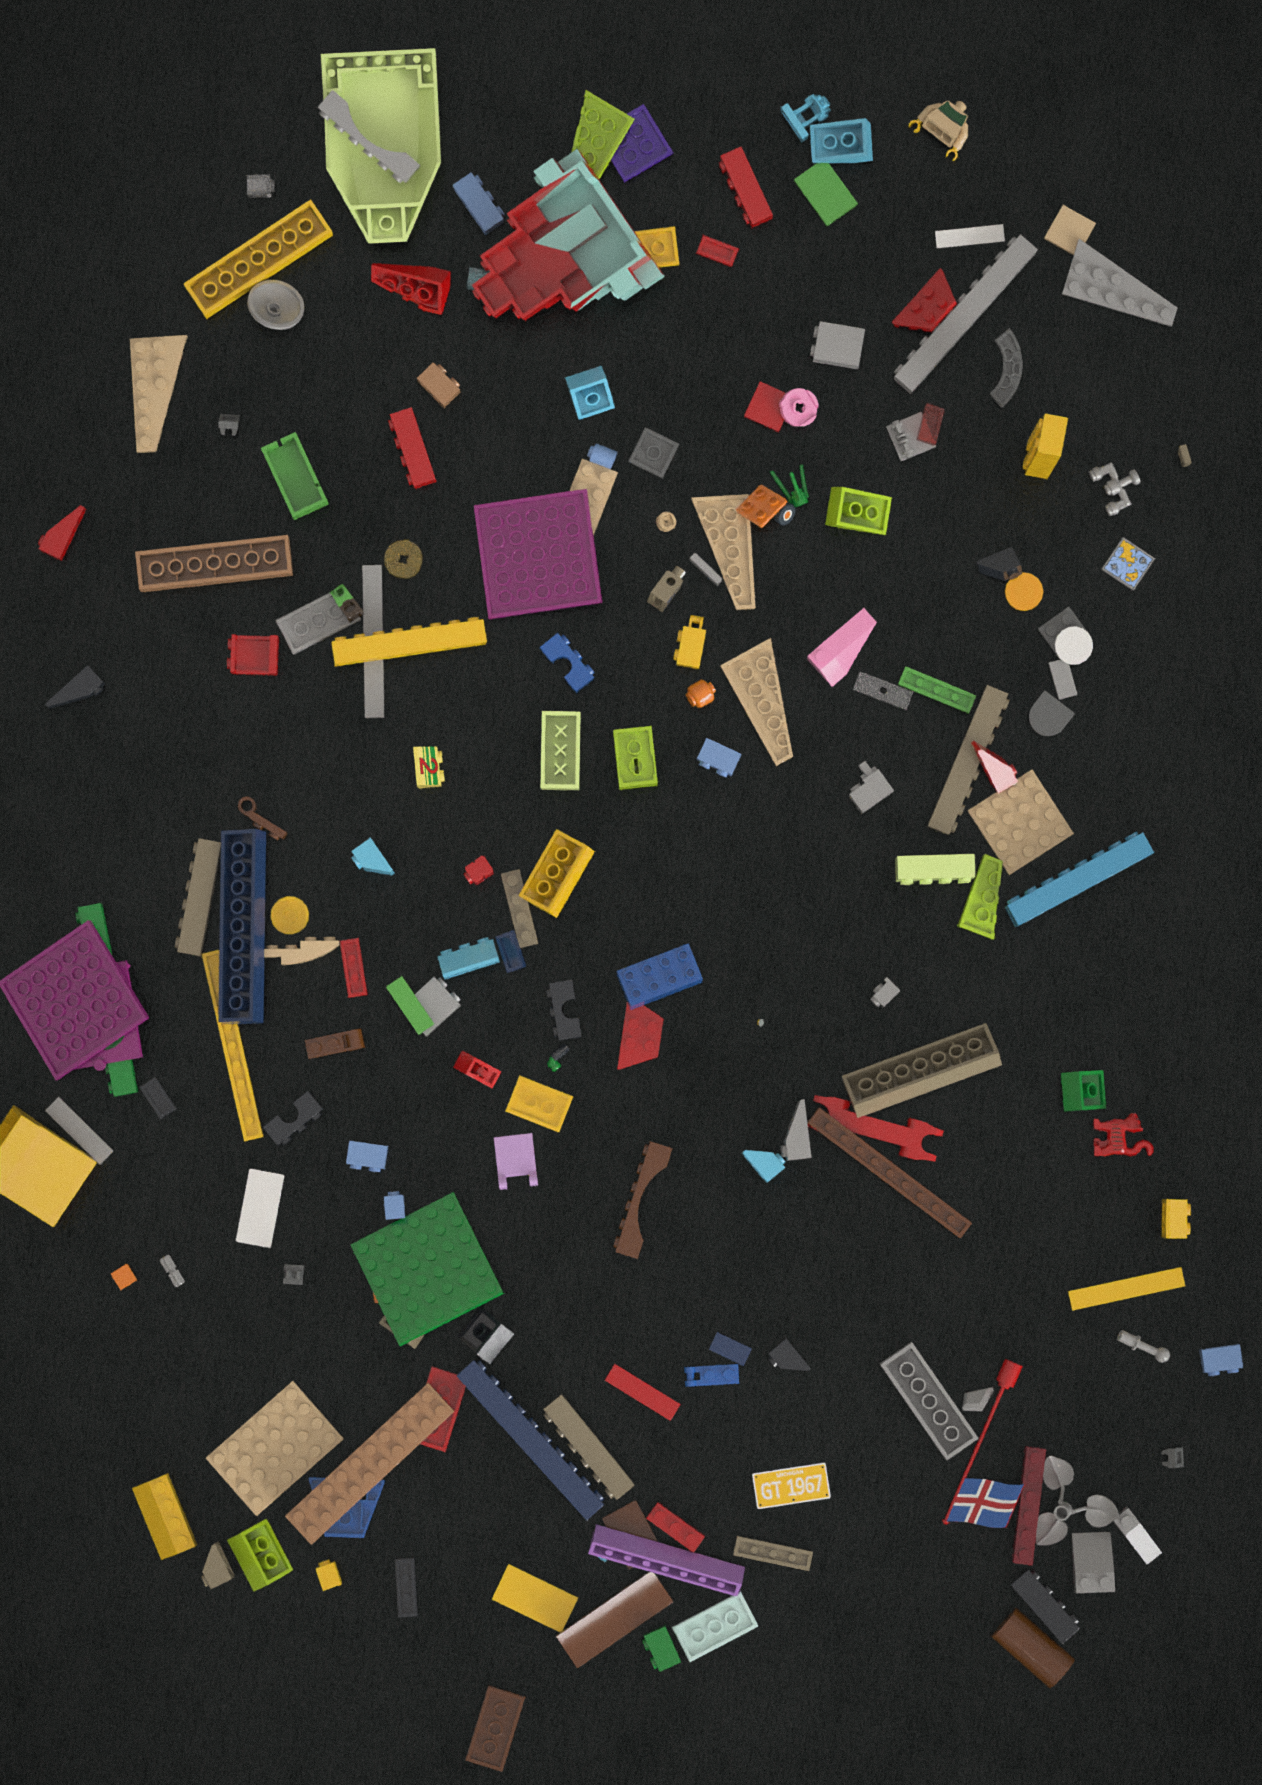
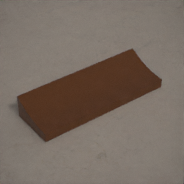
M648 1571L561 1631L556 1637L575 1666L579 1668L673 1603L656 1575Z

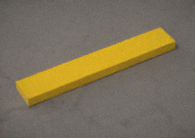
M1179 1267L1068 1291L1071 1309L1077 1310L1184 1287L1185 1282L1182 1268Z

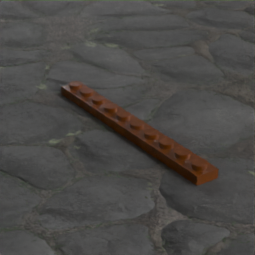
M820 1107L808 1120V1124L959 1238L963 1236L972 1224V1222Z

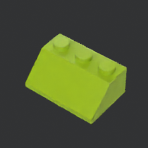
M267 1519L227 1540L253 1591L263 1588L293 1571Z

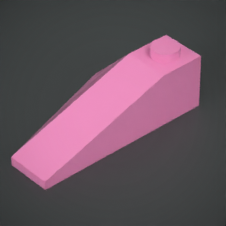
M863 608L807 656L808 661L832 687L847 674L874 628L876 621Z

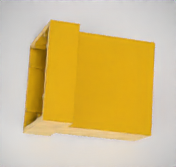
M13 1105L0 1124V1193L54 1227L97 1162L90 1155Z

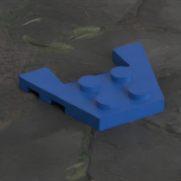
M309 1477L311 1489L316 1488L325 1478ZM380 1480L366 1493V1500H359L324 1533L325 1537L364 1538L385 1480Z

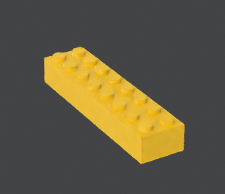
M309 200L185 282L184 286L205 318L208 319L250 291L256 284L265 281L333 236L332 230L313 202Z
M1044 414L1043 418H1039L1026 446V451L1029 452L1024 458L1022 468L1026 470L1025 475L1048 479L1061 457L1068 418Z

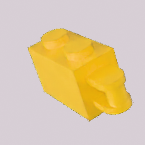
M690 615L689 626H683V631L679 630L677 641L680 642V648L675 649L673 659L677 661V666L699 670L706 630L702 629L704 617ZM692 623L699 624V629L692 628Z

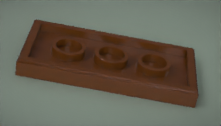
M488 1685L466 1761L503 1771L525 1696Z

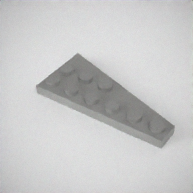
M1078 239L1062 292L1063 295L1172 327L1177 311L1176 306Z

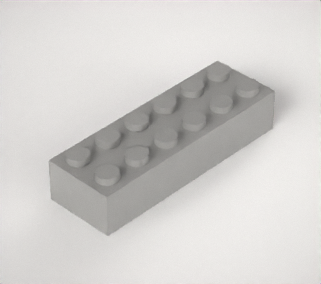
M912 1342L879 1363L946 1460L978 1439Z

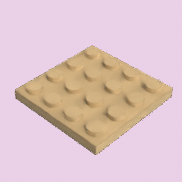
M1033 770L1019 777L1016 784L999 794L997 792L968 810L971 818L997 858L1003 861L1002 866L1008 875L1074 834Z

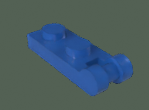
M738 1364L684 1367V1373L687 1376L685 1387L739 1384ZM700 1372V1380H694V1373Z

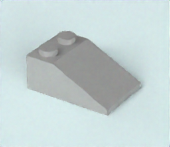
M1111 1532L1072 1533L1074 1592H1115Z

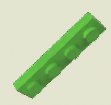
M906 666L898 683L902 687L968 714L976 698L974 694Z

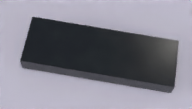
M395 1559L398 1618L418 1616L415 1559Z

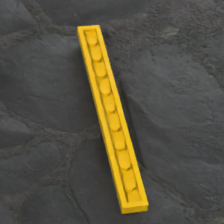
M219 950L203 953L202 958L244 1141L263 1137V1132L238 1024L218 1022Z

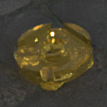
M400 540L388 547L385 552V566L391 575L408 579L420 571L423 556L416 544L409 540ZM400 555H407L409 557L407 564L398 562Z

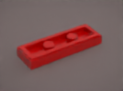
M359 938L341 940L340 947L348 998L368 995Z

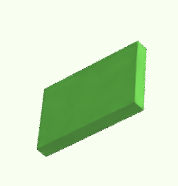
M817 163L794 179L795 184L826 226H829L858 205L829 163Z

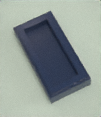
M509 931L496 936L495 938L507 973L526 967L515 931Z
M718 1332L709 1347V1350L744 1366L752 1349Z

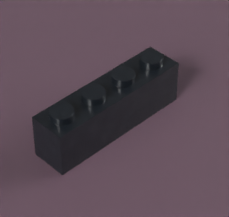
M1028 1569L1024 1570L1010 1585L1063 1644L1080 1629L1077 1626L1079 1621L1072 1613L1068 1616L1064 1611L1067 1607L1060 1599L1055 1601L1051 1596L1053 1591L1046 1584L1044 1586L1041 1585L1038 1581L1041 1578L1034 1570L1031 1572Z

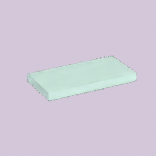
M740 1591L737 1596L732 1595L673 1626L672 1629L689 1662L758 1627V1624Z

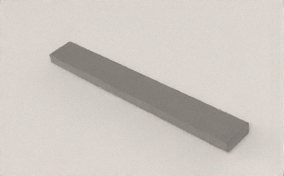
M362 565L363 632L365 637L372 636L373 632L383 631L382 565ZM383 660L364 662L365 718H384Z

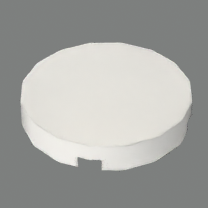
M1075 626L1062 630L1056 637L1054 647L1057 656L1064 663L1075 665L1088 659L1093 649V642L1087 631Z

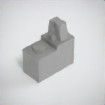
M866 761L859 765L863 772V775L860 776L863 785L861 786L858 783L850 789L852 793L849 794V797L861 814L894 792L880 770H877L875 766L870 768Z

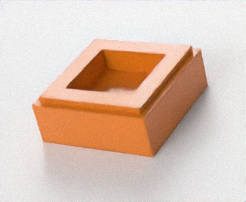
M128 1264L111 1273L120 1290L137 1281Z

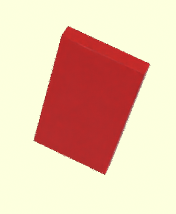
M431 1367L427 1383L436 1390L454 1412L420 1443L421 1445L446 1452L466 1388L457 1377L458 1374Z

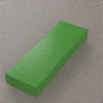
M402 976L386 987L418 1035L434 1025V1022Z

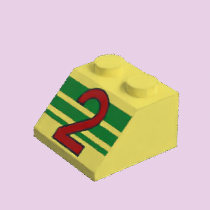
M413 747L417 787L419 789L440 787L441 782L445 781L444 771L440 770L439 763L443 762L442 751H438L437 747Z

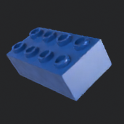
M689 943L617 971V977L630 1010L700 984L703 980Z

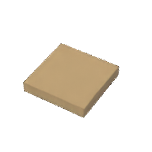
M1063 205L1044 239L1074 255L1078 239L1086 242L1096 223Z

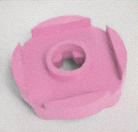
M792 389L779 402L780 412L783 419L791 426H806L816 418L818 401L815 395L808 390ZM796 403L803 404L801 413L795 410Z

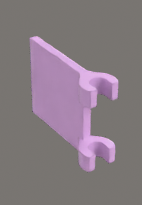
M532 1133L494 1137L499 1189H507V1177L529 1175L530 1186H538Z

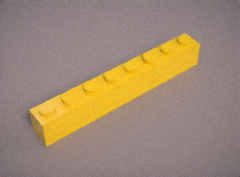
M479 617L468 618V622L460 623V620L449 621L448 625L432 623L427 628H422V625L411 627V630L403 631V628L393 629L392 633L384 634V631L373 632L372 636L366 637L365 634L354 635L352 639H346L345 636L337 637L335 641L331 642L334 664L336 667L486 645L484 620H479Z

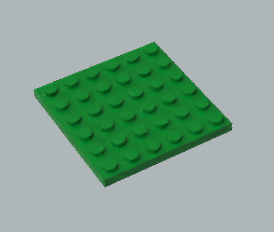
M454 1192L351 1244L399 1346L504 1294Z

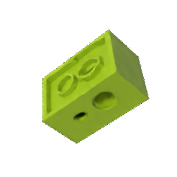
M652 727L613 730L619 790L657 786Z

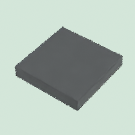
M645 427L628 462L663 479L679 447V443Z

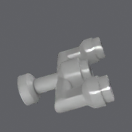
M1112 462L1100 468H1092L1089 471L1093 482L1102 479L1104 475L1109 473L1111 480L1106 482L1104 489L1108 496L1119 494L1121 500L1117 502L1112 501L1105 506L1109 516L1116 515L1119 510L1132 505L1126 491L1122 487L1130 483L1135 485L1141 483L1135 469L1129 471V476L1118 480V474Z

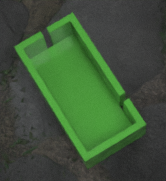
M296 432L280 439L283 446L279 447L277 441L262 447L261 450L291 515L296 520L329 503Z

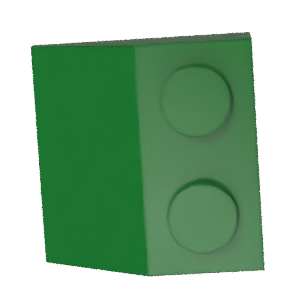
M1103 1070L1061 1073L1064 1111L1106 1109Z

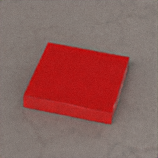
M759 382L744 417L779 432L784 422L779 402L786 393L763 382Z

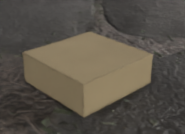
M1185 444L1177 449L1183 467L1189 466L1192 463L1187 445Z

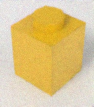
M328 1559L318 1563L319 1567H316V1572L323 1591L342 1584L335 1561L330 1562Z

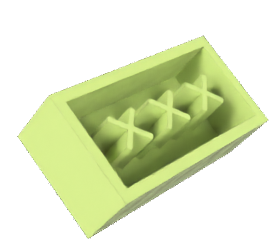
M542 711L541 790H579L580 712Z
M975 854L897 856L895 858L896 882H900V885H912L913 881H920V884H931L932 881L938 880L939 884H950L952 880H958V883H969L975 878Z

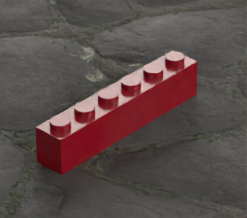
M1025 1446L1021 1485H1025L1018 1502L1012 1562L1016 1564L1033 1566L1046 1455L1045 1448Z

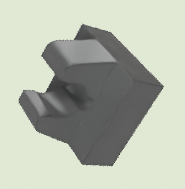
M220 414L219 428L222 435H225L226 429L232 430V436L236 435L240 415Z
M284 1264L283 1284L303 1285L304 1265Z
M1183 1447L1169 1448L1161 1452L1163 1455H1168V1461L1162 1462L1163 1466L1169 1468L1184 1467Z

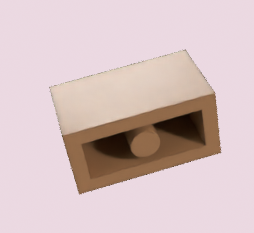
M432 363L417 377V382L445 408L460 393L458 388L460 385L454 378L449 379L445 375L447 371L440 364L436 366Z

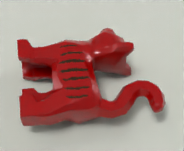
M1131 1113L1125 1119H1112L1106 1122L1094 1119V1129L1107 1132L1106 1141L1094 1138V1156H1109L1112 1154L1134 1156L1142 1148H1146L1149 1156L1152 1155L1153 1145L1147 1140L1137 1142L1133 1148H1128L1126 1145V1131L1133 1133L1143 1131L1136 1113Z

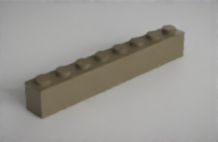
M989 685L985 687L927 828L949 836L950 832H955L958 825L955 822L957 815L961 816L965 805L962 804L964 798H969L973 787H970L972 779L976 781L980 772L977 769L980 761L971 742L975 741L985 748L987 744H992L995 736L992 734L994 727H999L1002 717L999 716L1001 710H1006L1010 701L1007 699L1008 693Z

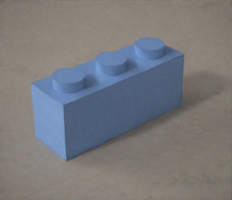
M469 173L452 185L453 190L483 233L487 235L504 223L503 216L505 214L499 206L495 207L492 203L494 198L489 191L485 192L481 187L483 183L478 175L474 177L472 173Z

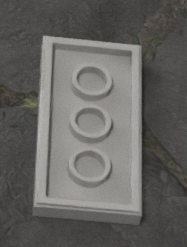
M328 593L277 619L276 622L294 655L361 621V618L359 617L350 623L332 595Z

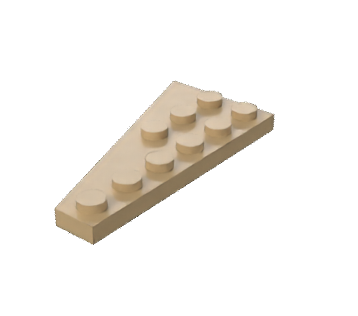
M770 638L722 664L720 667L774 764L778 766L792 758L793 754Z

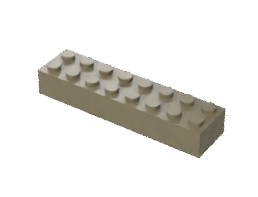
M985 1023L843 1075L842 1079L855 1114L859 1118L1001 1066L1002 1063L999 1051Z

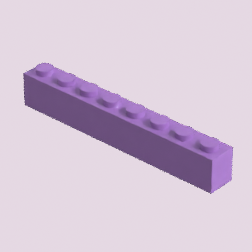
M600 1525L595 1527L588 1552L590 1555L733 1596H737L745 1570L743 1566Z

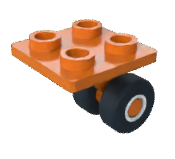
M760 485L736 509V512L756 525L763 527L773 516L774 520L781 525L790 523L795 515V507L782 496Z

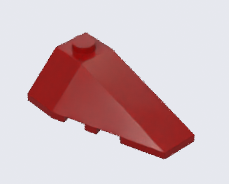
M379 263L371 265L372 282L390 292L394 291L402 295V299L407 302L410 300L418 304V308L423 311L439 315L443 313L450 290L451 271L426 266Z

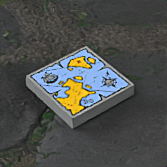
M1123 537L1101 570L1131 590H1134L1155 558Z

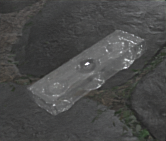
M859 672L853 688L854 691L907 710L913 691ZM884 687L887 692L882 694L880 688Z

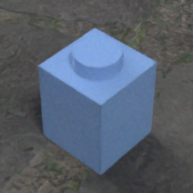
M399 1191L388 1192V1196H384L386 1220L405 1218L404 1195H399Z

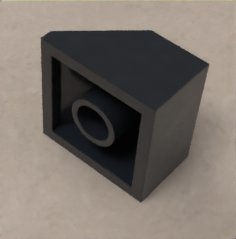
M480 1306L457 1337L490 1364L514 1333Z

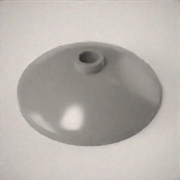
M278 280L262 281L256 284L249 293L247 304L251 315L256 321L268 328L278 330L291 328L303 316L304 302L301 295L295 288L285 282Z

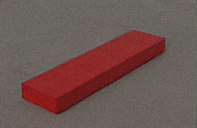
M614 1364L605 1379L606 1382L670 1421L681 1405Z

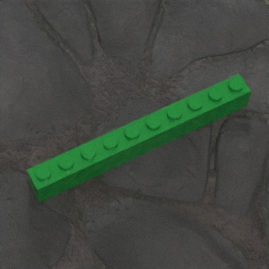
M98 903L78 907L79 912H76L77 923L82 925L86 921L91 920L112 955L103 904ZM122 1036L121 1038H119L103 1050H109L116 1047L122 1041L124 1036ZM132 1059L106 1064L105 1071L106 1074H110L111 1082H108L110 1093L117 1097L138 1092Z

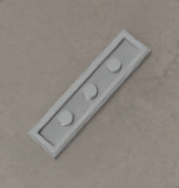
M60 1097L45 1110L100 1165L114 1151Z

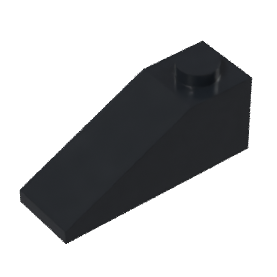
M87 665L45 704L48 708H54L89 698L92 695L97 696L103 691L104 688L102 686L105 683Z

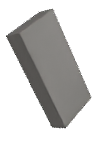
M696 553L690 557V561L716 586L722 582V578Z
M1062 660L1049 662L1058 700L1076 696L1077 691L1069 664L1064 663Z

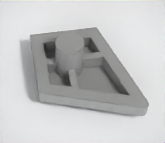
M993 1387L966 1392L963 1400V1411H982L994 1391Z

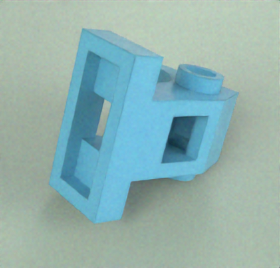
M812 94L805 99V105L792 111L788 103L781 107V113L801 143L808 139L809 134L805 130L807 127L817 121L820 123L829 117L828 113L831 110L828 106L830 104L824 96ZM810 108L815 116L806 121L801 113Z

